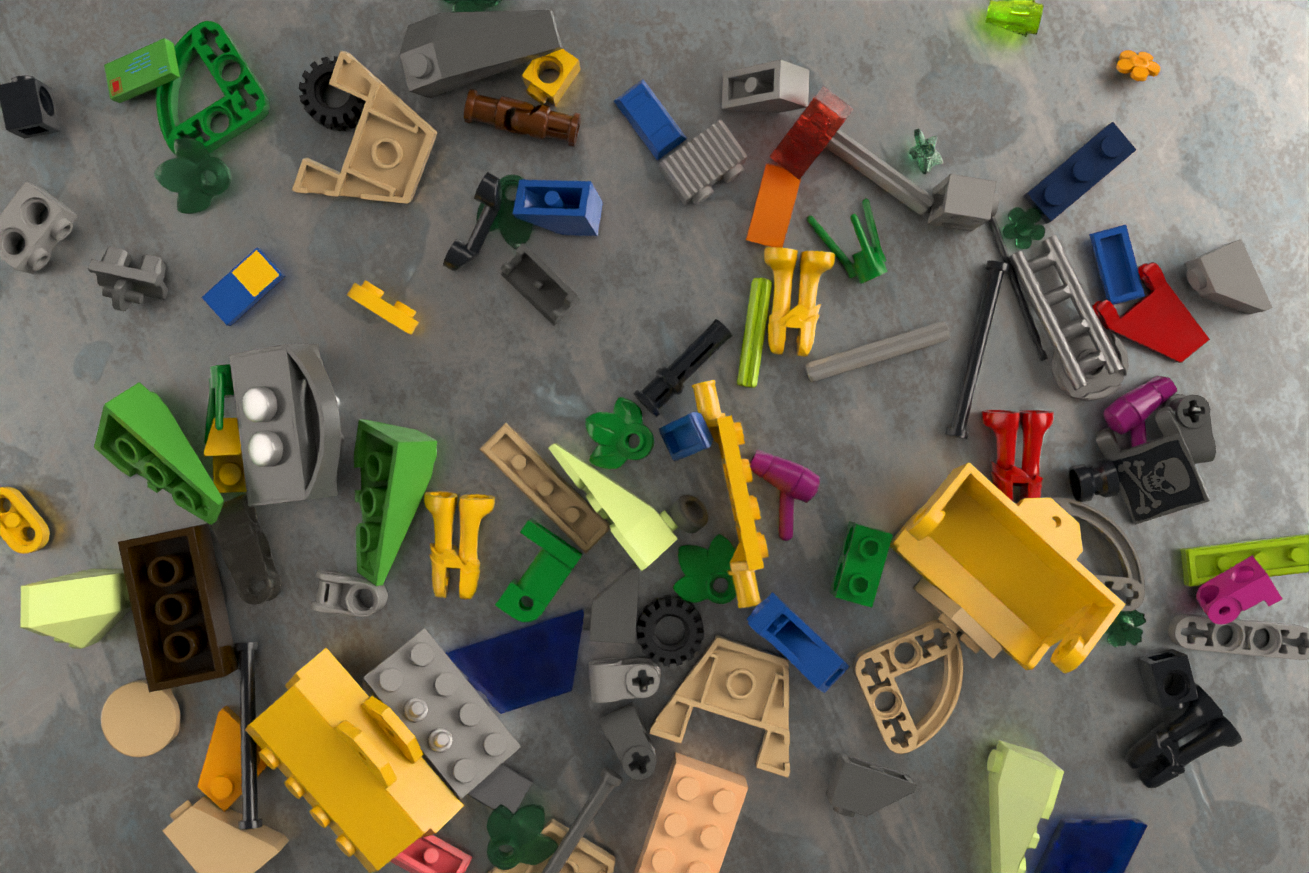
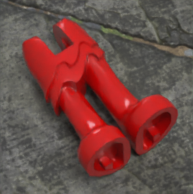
M982 410V422L995 432L997 442L996 464L991 461L993 484L1012 502L1013 486H1020V500L1025 498H1041L1043 478L1039 476L1040 455L1044 434L1053 424V411L1020 410L1017 412L1010 410ZM1019 421L1023 433L1021 469L1015 466Z

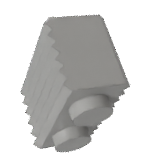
M718 120L703 133H700L672 155L659 163V170L684 205L692 200L697 205L713 194L714 191L711 187L721 179L729 183L744 171L742 164L746 162L747 155L723 121Z

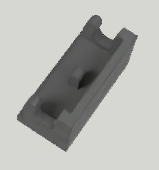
M522 243L516 249L515 257L509 263L505 262L502 265L501 270L503 272L501 275L555 326L580 299L569 286Z

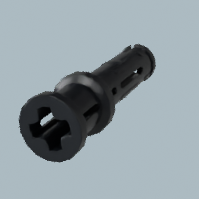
M715 319L668 368L664 366L656 371L657 376L643 390H636L633 395L657 418L660 415L659 409L675 394L680 395L683 392V383L733 336L732 333L722 322Z

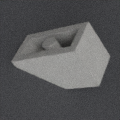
M780 59L723 72L722 109L727 111L780 113L808 108L810 70Z
M1242 239L1224 244L1185 262L1188 269L1187 279L1191 287L1198 291L1201 297L1246 314L1263 312L1273 308Z

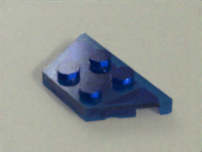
M582 607L447 650L445 653L468 677V681L477 691H481L488 698V702L500 714L572 691L584 620V609Z
M1137 818L1060 819L1034 873H1124L1148 825Z

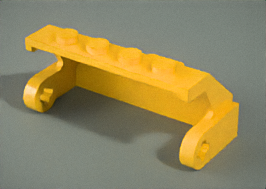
M969 462L951 471L925 505L910 517L890 544V547L929 583L961 606L1025 670L1034 669L1047 650L1062 640L1054 650L1050 661L1063 673L1073 671L1086 659L1126 605L1076 560L1082 553L1083 548L1080 525L1051 497L1025 498L1018 503H1013Z
M327 648L296 672L285 684L288 691L245 729L262 749L259 755L266 765L272 770H275L277 767L287 778L284 781L287 789L296 798L300 799L303 796L313 807L309 812L314 820L323 828L329 826L338 836L335 839V843L348 857L354 854L369 873L379 871L417 839L436 834L464 806L421 757L424 754L419 743L406 725L389 706L374 696L369 697Z

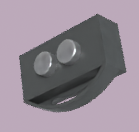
M283 344L230 354L248 506L337 496V468L341 444L344 442L345 437L341 433L338 410L340 400L335 396L333 386L323 366L319 344Z

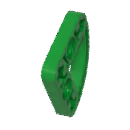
M213 21L201 22L190 29L176 43L174 49L180 77L157 87V116L161 132L169 149L179 158L194 162L266 118L270 111V101L233 40L218 23ZM212 33L217 36L215 42L220 50L224 52L223 54L218 56L206 44L208 42L206 35ZM199 54L225 96L180 124L178 115L180 86L189 65ZM231 62L238 63L241 68L239 77L234 81H225L222 76L224 66ZM245 88L248 94L254 99H258L255 102L257 107L255 111L252 112L248 108H244L248 104L238 90ZM217 114H225L229 119L227 129L221 133H214L210 127L212 118ZM199 126L210 137V140L207 141L200 136L203 133L197 129ZM186 135L194 139L191 142L193 146L191 151L180 148L185 144L183 137Z

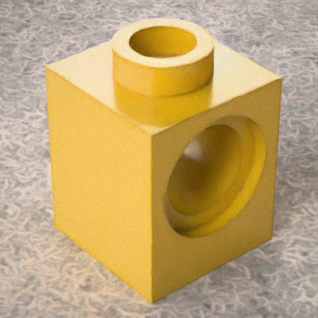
M561 49L532 60L522 74L524 84L528 87L525 92L543 105L548 101L556 107L581 70L579 59L566 50ZM547 69H554L560 73L558 79L552 83H544L539 78L541 73Z

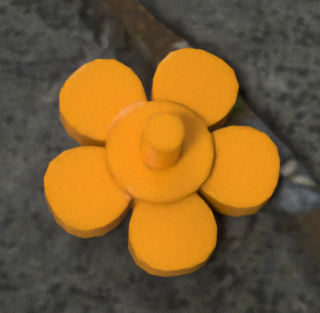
M1125 50L1120 53V60L1116 64V69L1120 73H1130V78L1136 81H1145L1148 75L1155 77L1161 69L1159 64L1153 62L1154 57L1151 54L1142 51L1137 55L1134 51Z

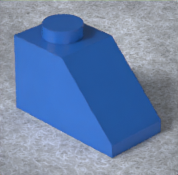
M519 180L513 215L515 218L561 235L598 236L603 201L591 181Z

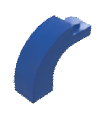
M773 592L759 603L752 614L746 619L748 621L747 624L758 635L778 649L823 693L850 667Z

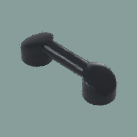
M489 172L484 175L474 196L476 201L485 206L467 244L456 239L445 256L443 266L452 271L462 268L479 254L501 208V181Z

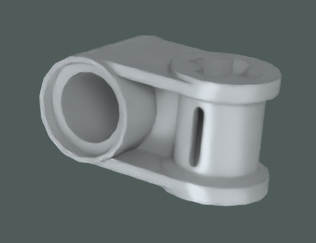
M317 570L316 578L319 579L316 600L311 602L310 609L323 613L367 617L381 610L386 605L388 591L384 585L375 586L366 578L350 576L349 574L337 571ZM362 589H367L373 594L374 604L372 607H367L361 602L360 593Z
M650 657L602 658L588 663L591 700L593 702L607 703L622 699L647 698L656 693L659 688L660 666L658 663L656 664L651 661ZM640 670H646V675L649 677L647 684H642L641 678L638 677Z

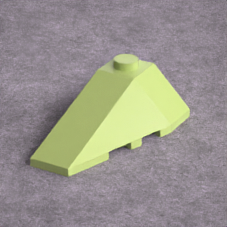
M554 443L548 448L580 490L583 489L587 494L586 498L596 513L604 520L607 519L611 524L609 525L611 533L641 571L646 569L678 539L673 532L678 526L666 510L659 514L653 506L559 444Z
M87 569L21 586L20 628L41 636L54 637V641L69 643V647L74 649H82L98 643L132 610L123 569Z
M999 740L996 750L993 749L990 752L987 761V770L989 771L992 873H1025V852L1030 848L1036 849L1040 840L1039 834H1037V825L1041 818L1049 820L1064 771L1041 752Z

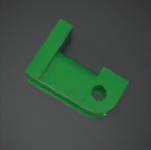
M530 518L520 533L540 546L541 549L520 580L514 578L495 604L496 607L520 622H532L544 612L583 554L542 524ZM522 597H530L533 600V605L526 606L522 602Z

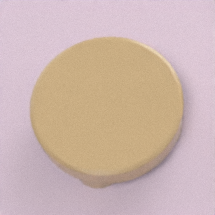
M146 680L133 681L116 689L107 698L101 713L103 734L109 744L124 755L131 757L153 755L165 748L179 733L180 709L171 688L149 693Z

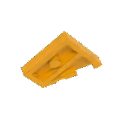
M225 706L218 712L197 785L224 812L242 795L240 717L228 706ZM258 744L257 777L267 767L266 763L261 759L259 755V752L262 749L259 747Z

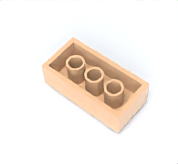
M675 752L634 873H719L748 790L745 776Z

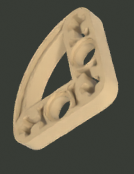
M939 620L926 622L862 650L855 656L852 664L855 677L883 741L891 751L898 754L909 753L929 741L947 722L960 695L963 680L961 646L957 634L950 631ZM935 629L942 633L947 632V636L942 638V646L939 647L934 642L924 645L928 652L923 655L922 647L915 640V637L920 635V639L926 642L934 637L933 631ZM907 642L912 644L914 656L908 662H899L894 655L895 649L900 643ZM944 656V675L937 699L928 713L914 725L894 677ZM870 658L874 663L879 662L880 665L875 667V672L881 682L887 678V683L875 685L872 677L867 672L861 673V669L866 667V659ZM867 686H873V687L868 691ZM885 691L891 692L895 697L893 707L887 711L878 710L875 706L877 695ZM902 712L903 716L896 717ZM896 718L902 730L909 731V733L904 735L905 742L899 744L896 739L891 740L895 736V731L889 719Z

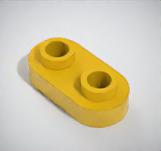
M366 280L362 286L354 282L347 296L412 335L419 323L413 318L416 314L415 310L398 300L394 306L381 298L384 291Z
M7 486L0 487V536L15 552L26 554L39 551L49 540L50 531L47 523L19 490ZM5 499H8L11 503L9 511H6L3 507ZM30 527L35 532L33 540L27 536V530Z

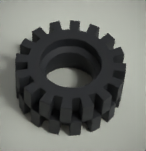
M334 56V61H331L328 57L321 58L322 64L318 65L314 61L310 64L313 70L310 73L305 70L302 74L305 83L299 82V90L303 94L299 95L300 102L305 106V111L325 128L330 130L336 128L338 131H345L344 127L349 126L353 129L357 127L355 122L360 119L366 101L350 94L348 101L341 107L333 108L324 103L323 90L330 82L338 57Z
M666 595L664 598L652 600L651 604L643 608L637 623V640L642 648V652L645 656L648 655L654 663L661 662L663 666L670 667V664L679 666L683 664V661L687 659L690 661L694 658L695 652H699L702 647L701 642L704 640L705 634L704 625L699 611L695 609L691 602H687L679 596L676 598ZM672 616L682 621L685 626V634L678 643L665 644L658 639L655 630L661 619Z

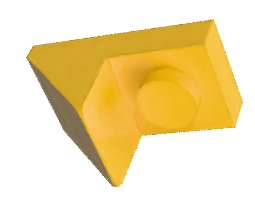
M214 418L204 449V456H213L214 484L219 493L247 492L237 418H223V429L217 430Z

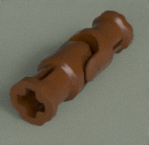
M470 89L464 108V122L471 124L473 121L491 124L495 126L496 130L522 135L529 134L540 140H544L545 137L568 142V145L571 147H575L581 124V113L575 112L574 115L551 111L550 106L537 105L535 107L531 103L506 96H501L500 99L480 95L477 90ZM510 108H516L514 116L510 119Z

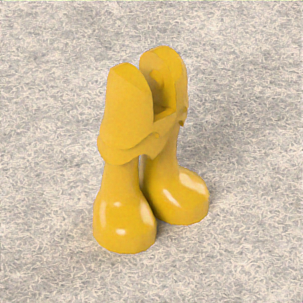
M764 248V261L773 270L774 277L772 313L768 316L769 348L773 354L782 355L786 341V327L798 328L796 354L797 356L806 357L812 348L816 323L820 316L818 312L821 304L816 306L818 283L822 273L833 267L835 254L823 251L800 252L798 305L790 310L792 281L798 251L788 248Z
M442 491L424 493L425 507L432 514L434 521L435 543H430L431 554H429L432 564L434 594L436 597L446 598L450 583V569H460L459 597L463 600L472 599L477 590L480 574V561L478 559L479 526L481 519L493 511L495 497L486 494H465L459 497L460 544L458 548L452 544L453 520L458 494Z

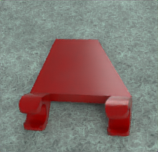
M1154 262L1144 263L1138 267L1141 282L1151 292L1119 317L1116 308L1108 300H1100L1092 305L1101 325L1106 329L1178 363H1182L1210 340L1166 282L1161 268Z

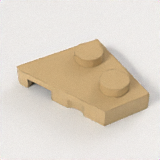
M922 578L913 589L941 614L938 620L954 634L958 631L963 633L959 640L975 654L981 649L994 659L1003 649L961 606L926 579Z

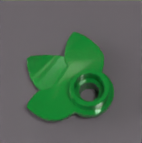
M619 397L615 403L613 413L597 412L585 419L588 434L594 442L598 443L589 459L597 467L618 469L629 459H644L651 453L654 447V436L651 430L643 425L642 410L635 402L629 399ZM636 434L639 436L640 443L636 448H632L629 444V439L632 435Z
M718 534L712 540L708 550L697 545L680 546L678 549V560L685 576L674 584V591L682 599L692 603L707 599L716 604L731 602L737 596L733 577L728 575L727 572L730 570L729 562L735 552L731 542L723 535ZM719 578L725 579L728 584L727 588L721 592L716 591L713 587L715 580Z

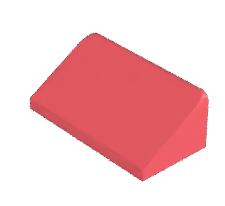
M430 835L417 839L390 862L410 873H465L473 857L440 838Z

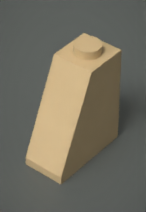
M205 796L194 805L189 800L184 802L169 815L173 822L162 830L197 873H255L278 854L289 841L284 834L263 824L260 828L238 829V821L242 820V814L230 808L224 812L210 798Z

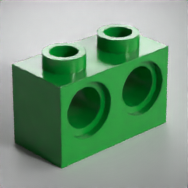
M849 521L829 592L836 598L872 608L893 534Z

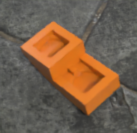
M766 163L746 236L747 241L770 247H783L802 172Z

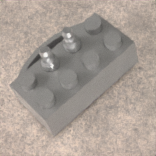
M425 628L362 679V689L369 697L374 696L389 706L406 725L419 743L424 754L421 757L458 799H462L521 747Z

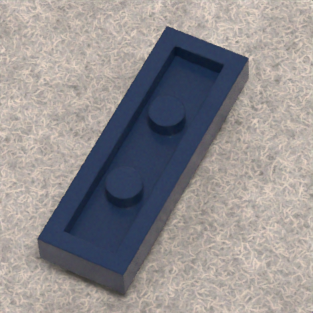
M1111 122L1023 196L1045 223L1048 224L1134 153L1136 148L1115 123Z

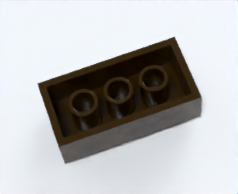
M206 523L119 541L118 546L149 693L222 678L239 669L209 524Z

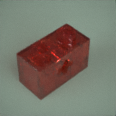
M823 86L770 155V158L800 180L854 109Z

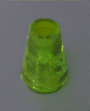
M990 0L985 23H990L1024 37H1027V34L1037 35L1044 4L1035 3V0Z

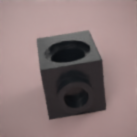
M28 75L16 76L11 78V83L0 84V104L7 131L24 139L60 132L51 87Z
M1169 649L1137 658L1149 702L1163 708V710L1172 711L1186 707V702L1199 699L1188 655L1174 649ZM1172 674L1173 683L1168 689L1164 690L1163 681L1166 676Z

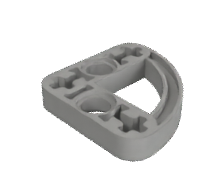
M1051 497L1069 515L1089 523L1109 541L1119 558L1123 576L1093 575L1104 585L1105 581H1109L1107 588L1111 590H1123L1124 584H1127V588L1134 591L1133 597L1126 598V605L1121 611H1133L1139 608L1145 597L1144 573L1139 556L1125 532L1107 515L1087 504L1071 499Z

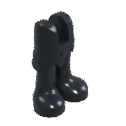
M1196 683L1195 686L1199 699L1189 701V707L1186 711L1168 725L1162 721L1156 728L1153 727L1124 757L1132 769L1140 768L1155 757L1157 758L1139 776L1140 781L1147 788L1159 787L1169 780L1178 777L1179 774L1185 773L1186 765L1218 747H1233L1243 741L1233 724L1223 716L1224 713L1219 706ZM1208 723L1207 728L1203 732L1179 747L1178 741Z

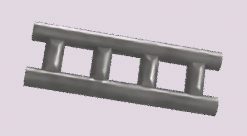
M1054 235L1042 242L1047 252L1027 260L1021 250L1013 253L1008 258L1074 390H1078L1089 384L1084 374L1104 365L1108 374L1111 375L1124 368L1057 236ZM1054 265L1064 285L1043 293L1034 273ZM1071 298L1080 318L1060 327L1051 306ZM1088 332L1097 352L1077 360L1067 340Z

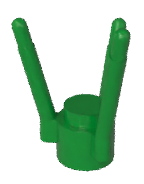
M867 198L863 199L862 204L872 246L868 243L858 216L852 214L850 219L862 248L861 251L852 255L853 263L812 215L807 217V221L845 267L849 278L857 276L860 284L888 271L884 263L887 260L881 249L870 201Z
M230 364L210 367L211 378L208 379L209 398L205 424V444L214 418L215 428L217 430L223 429L224 398L234 397Z

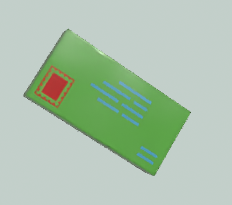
M165 38L104 65L110 99L118 103H122L180 77L174 44Z

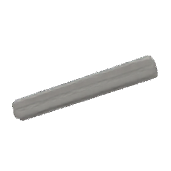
M820 115L814 116L805 130L807 135L919 215L925 214L933 204V196Z
M938 322L809 362L805 365L806 373L810 382L819 381L948 341L950 339V332L945 322Z

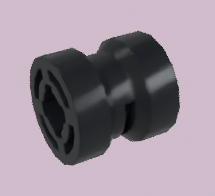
M1110 459L1096 461L1094 466L1089 468L1084 464L1069 468L1070 489L1076 501H1091L1094 495H1101L1106 498L1116 496L1119 493L1118 474Z

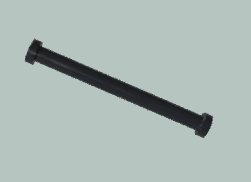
M992 260L987 261L985 269L989 270L952 424L951 427H947L946 435L968 439L969 432L966 431L1003 275L1008 273L1009 264Z
M258 642L235 644V651H239L242 781V820L238 821V829L240 830L262 827V819H258L257 743L245 731L247 726L256 719L255 650H258Z

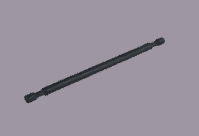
M991 216V219L988 221L1003 262L1010 265L1008 270L1010 281L1033 342L1037 346L1039 358L1041 361L1048 359L1047 354L1043 350L1041 338L1018 277L1008 258L1009 253L995 216Z

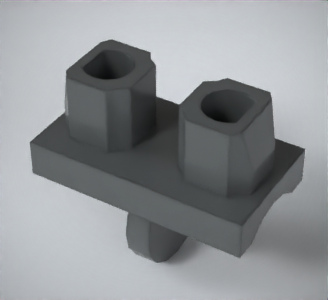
M109 246L101 261L91 259L88 271L96 274L97 283L99 286H103L102 295L112 298L113 308L124 312L130 307L131 302L141 304L144 296L166 299L168 288L163 282L166 265L160 257L143 255L138 269L130 268L129 264L132 258L129 253L123 249Z

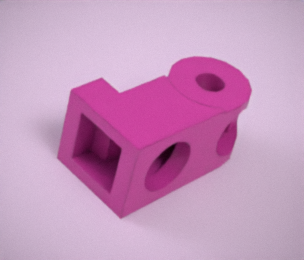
M1253 555L1204 583L1196 594L1197 602L1208 618L1216 624L1230 623L1238 617L1241 611H1245L1262 601L1271 606L1282 600L1270 577Z

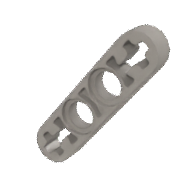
M1179 614L1173 617L1168 626V635L1171 641L1190 650L1294 660L1309 659V628L1296 624L1237 618L1227 624H1216L1206 615ZM1223 625H1229L1233 630L1232 640L1226 645H1220L1216 639L1217 630ZM1191 626L1199 630H1205V637L1192 634L1186 637L1181 635V629ZM1265 628L1269 633L1270 640L1265 647L1258 649L1253 643V636L1257 630ZM1282 637L1289 639L1304 638V645L1295 647L1282 643Z

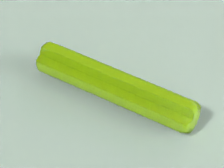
M754 278L751 283L737 376V385L741 387L755 388L758 382L772 289V281L766 278Z

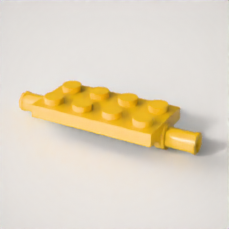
M711 380L693 384L692 389L694 390L697 411L702 414L714 441L719 446L739 541L729 562L730 570L727 572L728 575L733 577L738 608H747L762 602L759 596L755 570L764 568L762 558L769 557L765 536L764 534L761 535V532L756 531L754 522L761 519L757 498L753 497V495L749 496L746 484L753 482L749 460L741 459L739 445L745 444L742 425L740 421L733 422L732 415L726 416L725 413H721L715 387L716 382Z

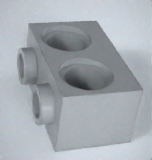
M949 174L933 188L932 196L934 201L930 207L927 225L971 232L988 222L991 216L994 217L999 206L1000 196L995 193L997 181Z
M25 181L0 214V258L15 270L34 274L35 271L40 270L47 264L50 259V252L58 241L65 239L71 233L73 222L78 215L45 189ZM47 208L48 218L41 224L40 214ZM24 237L25 247L21 253H18L17 244Z

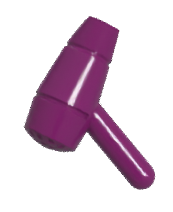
M1155 376L1145 384L1116 399L1103 411L1104 419L1108 426L1120 435L1130 431L1131 447L1146 443L1145 420L1163 402L1177 392V388L1170 378Z
M757 449L750 462L751 471L780 490L778 534L781 540L789 541L793 537L794 499L805 503L809 502L818 492L820 476L801 464Z

